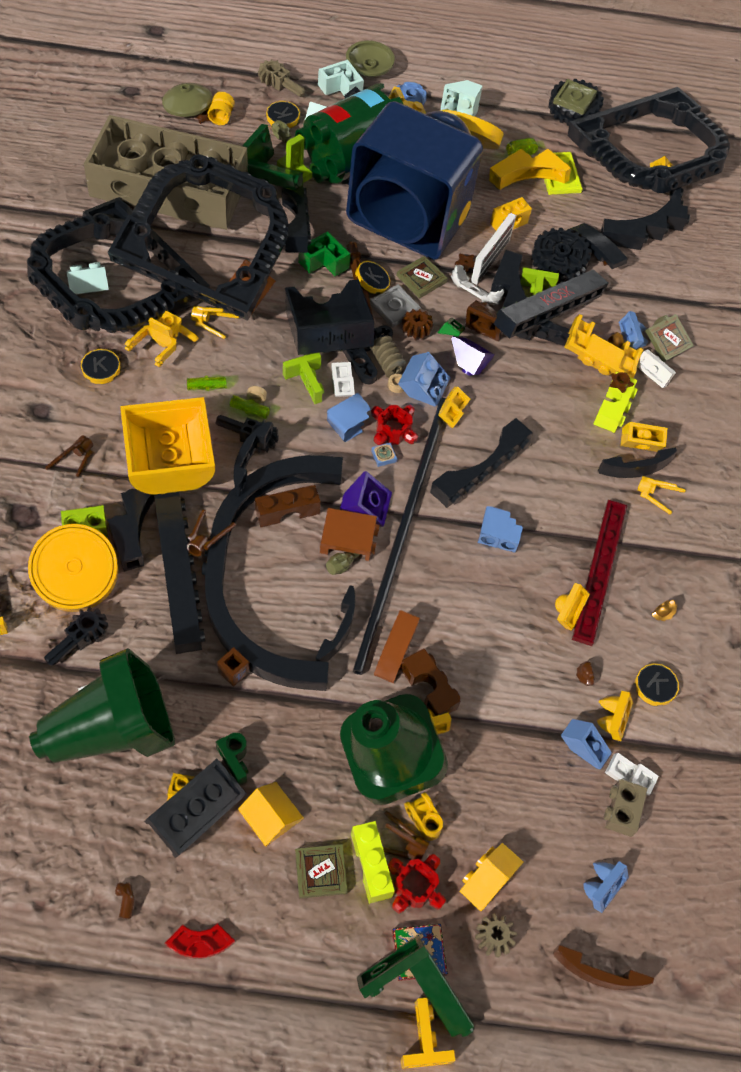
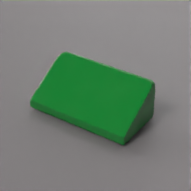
M451 317L444 323L438 333L459 336L464 332L465 327Z

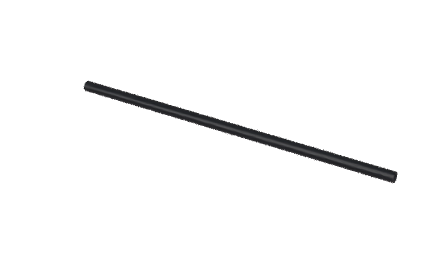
M441 398L357 655L353 668V673L357 675H363L443 423V419L438 415L446 398Z

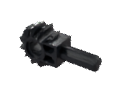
M218 415L215 422L217 426L240 434V442L243 443L258 427L266 423L265 419L262 422H258L248 417L242 423L223 415ZM273 423V435L265 449L256 448L259 453L261 450H265L268 453L269 448L274 449L276 443H278V429L274 427Z
M89 606L85 612L80 609V615L73 614V622H70V625L64 629L67 637L44 657L50 666L57 664L74 647L82 650L88 644L90 645L93 639L99 643L98 636H106L105 629H108L109 625L106 622V615L101 614L100 609L97 608L92 611V608ZM89 623L94 624L90 628H85V626Z

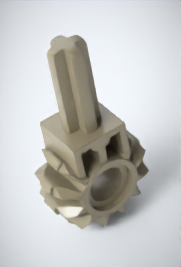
M272 59L260 63L258 76L261 83H265L266 86L272 85L278 91L285 87L300 97L304 96L306 90L290 80V71L284 67L283 63H279L278 60L272 61Z

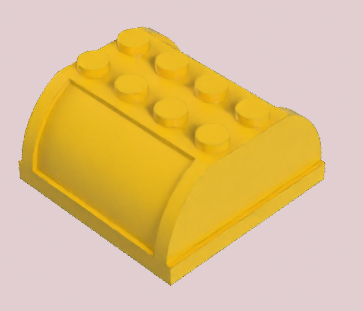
M204 397L120 406L128 477L134 488L147 494H165L195 490L211 480L215 473V463Z

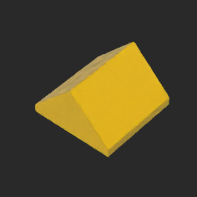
M277 782L258 787L238 808L265 847L304 819Z

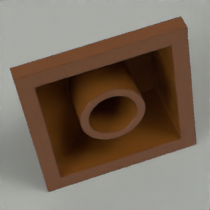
M474 301L467 308L465 327L498 342L500 340L501 330L494 325L497 318L496 311L485 302Z

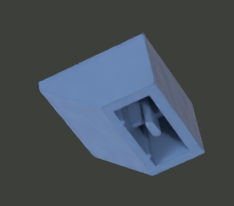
M430 352L411 357L398 385L409 397L432 406H437L450 380V376Z

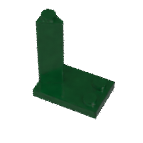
M261 124L242 145L247 147L248 173L257 179L266 180L269 184L297 190L298 186H301L303 183V172L267 164L274 155V149L268 125Z
M419 935L357 976L359 990L363 997H375L384 990L383 986L410 969L451 1037L459 1034L465 1037L475 1029L471 1018Z

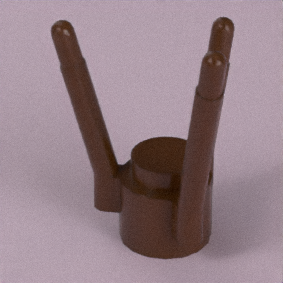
M81 435L72 446L45 466V469H50L73 451L77 456H85L76 473V477H79L89 457L93 454L90 450L93 447L92 441L88 437Z
M203 509L192 533L188 536L190 540L187 544L188 551L194 556H201L212 544L234 528L236 523L234 522L211 540L210 536L196 535L206 513V510Z
M385 811L384 814L406 833L389 823H386L385 826L408 841L405 849L409 852L406 853L383 847L384 852L409 860H413L415 857L421 860L429 843L391 813Z

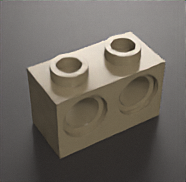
M623 779L617 785H613L609 794V798L612 799L611 806H607L604 814V819L607 820L605 828L632 837L638 831L648 788ZM622 793H627L631 801L626 800ZM617 814H622L626 822L620 821Z

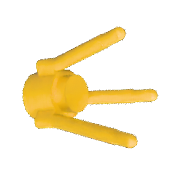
M194 306L191 313L192 321H196L195 326L202 327L223 339L226 338L225 335L207 326L204 322L209 321L210 315L229 318L240 317L231 313H224L223 308Z
M642 476L637 491L642 492L640 496L648 499L668 514H672L671 510L648 494H653L656 486L683 493L686 490L677 487V484Z

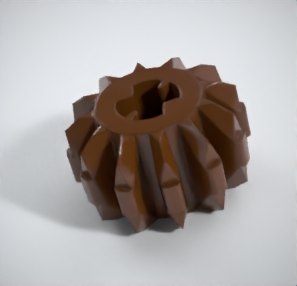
M412 308L410 312H406L402 319L403 333H407L408 338L413 336L415 340L417 337L422 340L425 336L429 337L434 325L432 316L428 315L427 311L422 312L421 309L415 311Z

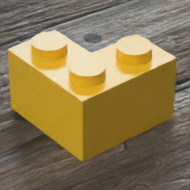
M501 843L497 848L492 846L475 864L479 867L475 873L471 870L462 880L465 885L459 892L482 911L524 862L504 843Z

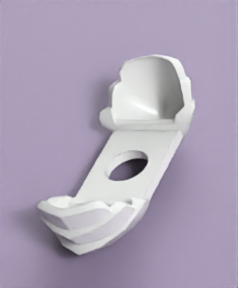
M455 265L451 278L458 288L462 287L489 305L499 304L504 294L503 289L487 293L468 282L469 276L466 275L462 265Z

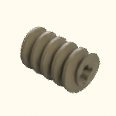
M390 336L374 339V346H371L370 349L377 361H379L378 363L385 372L386 377L389 378L393 374H400L406 362L402 359V355L399 353L398 348H396L395 343L392 342L393 339Z

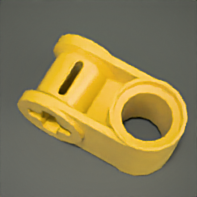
M424 792L420 798L404 803L408 816L415 823L422 837L429 841L436 840L440 836L443 820L428 794ZM433 823L437 826V829L431 831L426 827V824Z

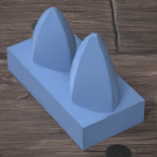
M629 311L618 323L624 342L629 341V346L636 350L638 347H644L648 344V340L642 335L646 327L637 320L635 312Z
M620 861L616 866L606 862L593 863L594 869L600 879L603 880V883L592 881L583 884L586 895L593 901L594 909L603 913L629 878L627 866Z

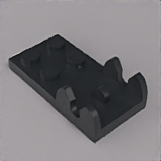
M216 758L144 822L152 827L171 850L173 857L176 858L247 793Z

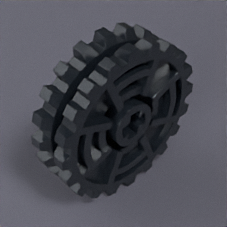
M573 79L574 82L597 90L593 101L585 113L581 115L553 103L555 96L565 83L560 81L559 85L556 84L551 91L548 105L550 114H554V118L559 119L560 123L565 122L569 126L570 121L601 112L604 97H601L602 92L598 91L597 86L593 87L592 83H585V80L578 81Z
M551 228L549 232L545 230L542 235H538L532 250L531 260H534L533 266L538 267L537 270L559 273V281L564 282L565 279L570 280L572 277H577L586 271L585 269L588 267L592 251L589 249L590 244L585 242V238L580 237L578 232L572 233L571 229L563 230V228L555 230Z

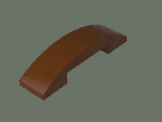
M558 945L553 951L555 958L570 972L597 986L614 990H636L645 988L654 982L653 977L633 970L626 972L622 978L582 964L581 958L583 953Z

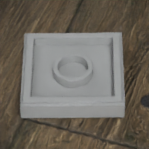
M399 284L370 300L371 307L391 328L402 323L406 312H410L412 308L415 311L421 309Z

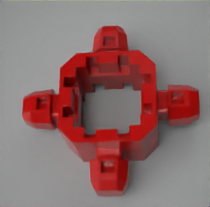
M390 405L384 410L379 406H374L371 410V415L377 420L374 442L377 445H383L386 441L391 443V445H399L404 440L409 444H414L418 440V435L411 430L413 424L412 416L415 411L414 407L406 405L401 408L398 405ZM393 419L395 421L398 419V423L403 427L401 430L398 429L396 431L394 429L391 431V427L386 425L387 420L391 421Z
M431 854L424 862L420 859H413L405 867L402 861L392 858L388 863V869L393 875H398L394 882V890L398 896L392 904L393 910L400 914L409 905L413 908L423 907L427 900L430 902L429 905L435 909L440 910L446 899L440 892H435L439 884V877L435 871L440 864V858L435 854ZM412 870L415 872L418 870L423 877L429 879L431 884L420 898L412 895L413 893L405 889L402 884Z

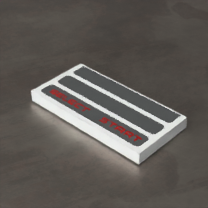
M510 213L477 255L471 278L472 283L476 285L479 283L510 241L516 215Z

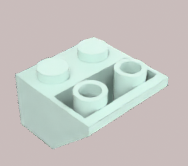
M469 80L445 84L441 110L457 111L475 117L478 112L482 85Z
M100 262L89 263V267L82 268V265H73L67 270L69 288L75 294L109 290L105 265H101Z

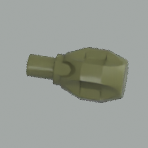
M277 120L272 124L271 128L277 139L286 143L292 138L290 128L285 122Z
M350 552L336 553L327 561L326 568L332 575L342 574L360 554Z

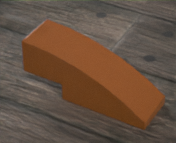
M401 610L399 611L374 671V676L394 683L402 660L407 654L418 627L419 617Z

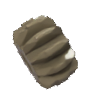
M495 913L491 915V920L485 916L482 919L483 924H478L476 927L481 933H477L475 939L482 940L478 947L483 949L486 946L488 948L486 951L487 956L493 950L496 958L501 956V951L507 955L510 952L509 947H514L516 944L511 938L516 937L517 932L509 930L514 924L509 922L506 925L504 923L506 916L502 915L500 920H498ZM493 932L494 934L498 932L500 937L493 939L491 935Z

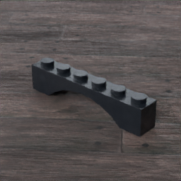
M303 183L301 186H298L297 190L282 187V205L295 216L288 224L289 231L285 243V253H308V245H311L307 188L303 187Z
M515 418L502 428L499 445L493 454L485 461L471 468L446 471L432 482L430 493L446 508L452 504H457L464 494L471 493L478 483L485 482L492 472L499 471L506 461L513 460L520 450L527 449L531 444L530 440L533 432Z

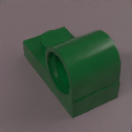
M231 733L216 741V749L233 778L242 786L247 783L246 774L249 771L244 762L239 761L247 753V741L242 734ZM235 743L242 746L239 750H232L230 748Z

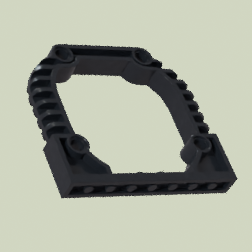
M679 87L570 121L568 137L587 156H594L597 161H600V164L606 167L608 172H612L613 177L619 178V181L622 183L628 182L633 187L642 185L643 189L652 190L656 193H666L721 173L730 149V141L727 134H724V130L718 128V125L714 122L712 123V120L706 117V114L700 112L701 106ZM653 113L655 116L671 119L672 123L677 126H685L704 142L708 149H706L704 156L672 167L658 165L646 168L627 159L609 142L610 133L604 129Z
M197 154L192 156L190 161L183 160L177 164H169L161 171L155 173L154 177L148 182L132 214H128L108 250L110 261L215 307L223 308L224 311L248 321L287 241L289 231L288 219L283 206L277 200L276 189L273 185L264 179L253 177L248 172L236 170L229 164L220 163L213 157ZM184 182L198 186L211 182L252 200L255 209L269 218L268 231L250 266L240 267L236 271V278L218 285L216 291L198 284L192 278H184L173 270L168 271L152 264L147 251V246L153 242L151 224L168 194L173 188ZM244 277H249V278H250V279L247 280V281L242 280V278H244Z
M119 197L83 211L82 218L76 217L72 222L66 221L64 225L59 224L54 229L49 228L45 233H40L37 239L32 242L30 248V257L27 259V277L30 283L40 290L42 296L46 297L53 307L63 314L67 321H70L74 327L80 330L91 328L95 331H100L101 328L109 333H116V331L125 333L129 332L130 329L136 330L141 325H147L150 318L157 320L158 317H162L165 311L175 315L203 302L162 283L158 293L132 305L119 309H103L92 300L79 298L53 272L51 256L58 251L92 237L104 240L110 235L118 234L128 214L131 215L133 212ZM151 229L153 242L147 246V249L170 270L177 272L184 278H192L198 284L210 289V284Z

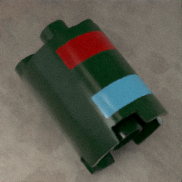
M375 84L309 115L305 119L303 127L295 131V136L300 134L304 137V150H307L312 161L310 171L317 183L327 180L337 184L350 178L353 145L387 103L396 101L403 104L400 97L389 99L381 91V89L385 88L384 84Z

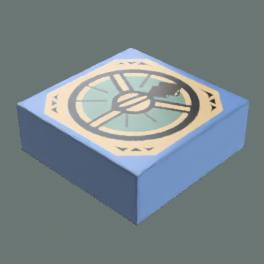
M391 443L372 447L371 452L378 467L397 462V457Z

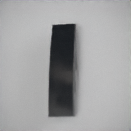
M585 223L570 228L572 233L578 232L580 237H584L585 242L590 244L591 254L593 253L600 262L605 261L611 269L627 263L628 258L622 251L595 228Z

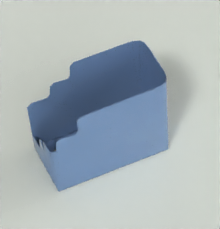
M356 393L328 409L327 422L340 438L347 442L363 432L360 427L364 425L363 421L369 418L367 412L370 411V407L360 394Z
M487 506L478 543L515 553L523 527L516 525V519L510 518L511 513L509 511Z

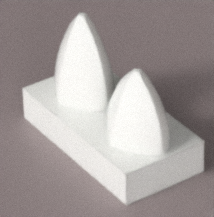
M648 349L642 353L637 367L662 388L668 385L676 373L660 360L659 356L654 355Z

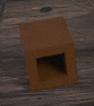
M234 647L217 661L218 673L233 687L250 672L249 661Z

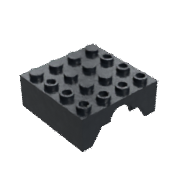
M358 279L349 280L341 293L332 294L330 300L326 303L315 302L313 296L303 297L295 286L285 288L286 315L298 355L327 353L337 350L345 351L374 346V319Z

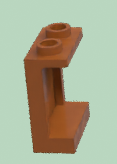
M328 508L320 553L328 555L329 549L362 554L366 556L365 560L369 561L370 554H375L377 543L373 542V536L378 537L379 525L376 524L377 516Z

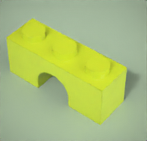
M630 377V381L634 385L633 387L626 388L625 393H621L618 388L609 387L605 397L615 402L603 400L594 425L615 433L618 426L622 427L626 416H623V413H628L632 402H629V399H634L638 390L635 388L636 379Z
M376 821L353 826L351 837L356 856L359 857L361 862L363 883L369 904L392 898L395 891Z

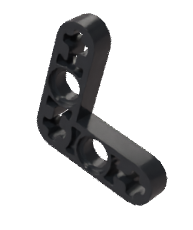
M383 325L374 328V339L385 337V335L393 338L391 327ZM370 347L343 351L362 383L368 385L375 383L377 369L366 353L371 350ZM362 358L365 362L359 364L355 359Z

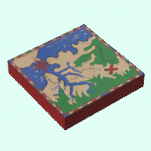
M441 924L392 929L394 951L419 935L444 976L448 975ZM410 969L398 976V981L415 979Z

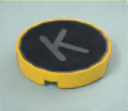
M278 101L272 103L267 108L266 118L271 125L275 121L281 120L289 128L297 125L300 119V111L293 103Z
M364 261L357 267L355 275L365 290L374 294L376 292L381 294L387 290L390 285V278L384 268L371 261Z
M107 349L93 350L87 353L81 361L83 376L94 384L109 383L120 373L121 365L118 356Z
M653 663L644 666L635 678L638 696L652 706L668 705L675 699L679 691V682L676 675L670 668L662 664Z

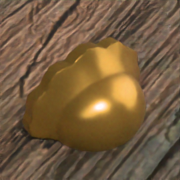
M616 332L609 337L607 342L621 349L624 343L623 335Z
M667 600L659 605L652 613V616L656 620L661 621L671 619L677 613L675 600Z

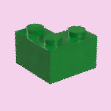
M327 231L311 240V245H308V253H299L298 263L309 274L325 266L336 277L349 269L350 253Z

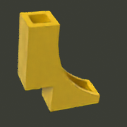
M520 149L490 167L489 181L499 190L514 182L530 178H546L566 183L569 181L571 168L549 149H546L534 158Z

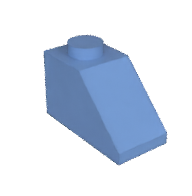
M572 719L561 734V737L572 752L597 769L601 770L612 753L593 723Z

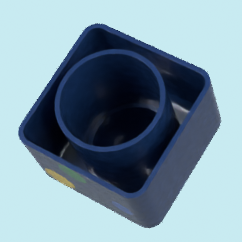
M396 101L387 103L353 145L346 208L348 218L354 224L432 260L438 259L469 215L483 153L481 141L477 137L472 136L467 125L452 113L432 111L424 114Z

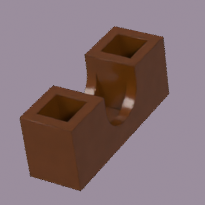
M315 485L255 498V511L260 528L279 524L284 515L292 512H297L300 519L320 514L321 501Z
M425 648L402 660L400 670L411 686L419 682H427L433 687L434 691L426 696L424 704L433 711L435 716L445 713L450 714L458 709L461 702L460 695L455 688H451L446 674L438 669L435 658L431 653L428 654Z

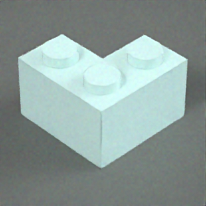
M348 60L319 69L318 86L325 95L338 91L345 95L355 86L360 91L363 90L364 80Z

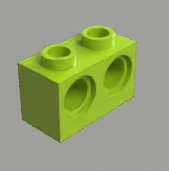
M103 505L61 511L62 525H86L98 530L106 538L108 537L106 514Z

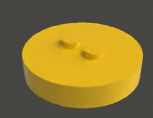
M440 110L458 116L467 125L471 135L481 141L483 148L499 149L504 133L498 127L465 113Z
M66 524L45 533L34 545L28 562L29 578L37 594L48 605L66 612H79L80 609L85 611L89 606L93 608L103 602L112 592L119 570L117 556L109 540L98 530L82 524Z

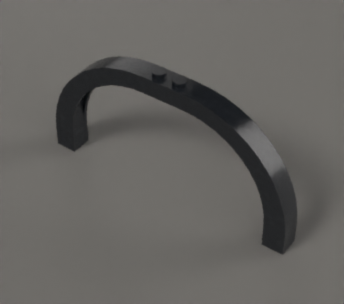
M296 456L282 459L257 469L248 475V481L239 497L235 496L233 488L222 502L212 525L210 540L232 523H236L241 514L255 501V498L261 497L277 488L299 483L341 485L343 457ZM232 528L204 552V555L208 557L207 562H203L202 575H205L207 611L215 634L228 652L234 647L249 661V671L272 683L290 688L327 691L329 662L290 659L271 653L251 641L238 628L230 616L223 596V583L227 549Z

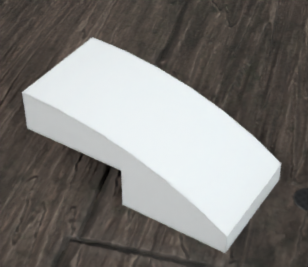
M351 362L332 363L331 369L335 397L355 395Z
M619 753L613 755L605 771L607 775L618 782L623 779L648 788L647 796L651 794L659 777L642 764L635 765Z

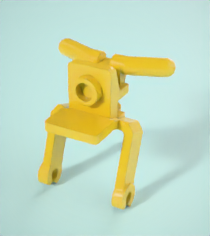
M165 311L162 317H158L157 320L150 318L148 320L149 325L144 326L131 339L125 342V349L131 351L146 335H149L160 346L166 348L155 358V365L161 367L164 361L176 350L177 342L175 338H177L179 332L193 342L198 340V336L181 325L182 320L180 317Z

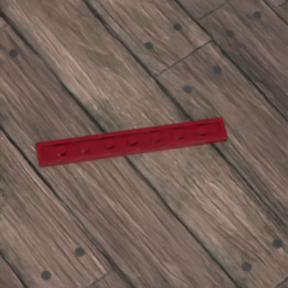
M609 499L606 503L585 589L590 595L575 624L572 636L573 641L589 646L594 644L627 509L625 504Z

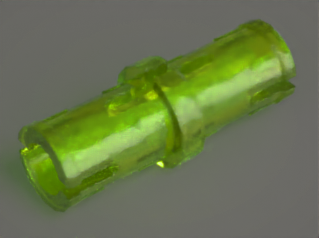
M207 375L202 378H187L188 391L227 389L226 376L208 377Z
M236 395L231 397L229 404L230 407L245 411L248 415L253 414L264 419L268 418L271 409L256 403L255 400H247Z

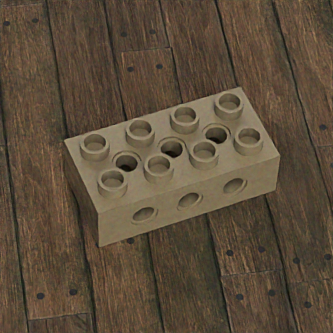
M109 115L84 162L89 196L107 202L119 197L128 206L136 207L148 182L154 177L155 173L161 171L169 164H177L183 160L190 161L191 157L197 154L213 157L220 163L233 166L236 170L248 172L247 147ZM184 182L173 188L164 200L158 213L180 220L184 219L205 224L212 228L227 230L241 195L211 182L202 186Z

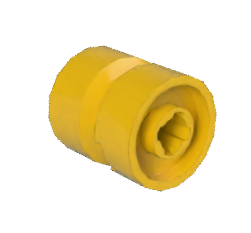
M217 92L214 95L208 110V118L212 123L216 125L228 123L235 104L230 94Z

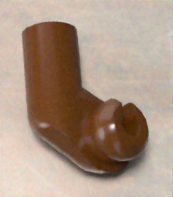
M119 882L115 889L117 896H123L119 917L131 919L134 906L132 885L128 882L125 884Z

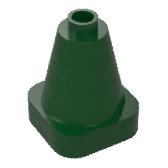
M129 648L101 659L99 662L101 675L37 721V730L30 733L29 736L35 755L39 759L48 756L52 762L57 763L135 749L142 755L149 757L175 745L173 729L159 683L150 666Z
M402 694L385 701L373 700L366 702L355 713L348 716L341 726L340 739L356 787L367 800L374 804H390L439 784L447 773L448 760L433 719L424 702L417 696ZM375 718L381 719L383 726L377 731L370 730L369 724L371 720Z

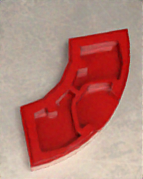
M218 923L212 928L203 931L191 930L182 925L165 942V945L175 953L185 957L208 958L224 952L235 943V940Z

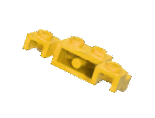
M582 315L576 316L568 332L570 335L564 348L577 354V358L583 364L598 369L601 374L611 375L612 373L623 372L634 379L643 349L635 350L631 348L629 341L623 343L620 349L595 334L591 335L595 323L592 321L588 324L581 320Z

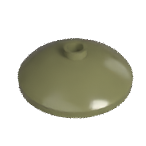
M360 41L351 45L346 52V60L362 76L378 77L384 75L394 65L395 57L392 50L380 42Z
M182 83L170 88L162 98V104L165 111L171 115L190 117L206 111L212 104L213 97L211 91L201 84Z

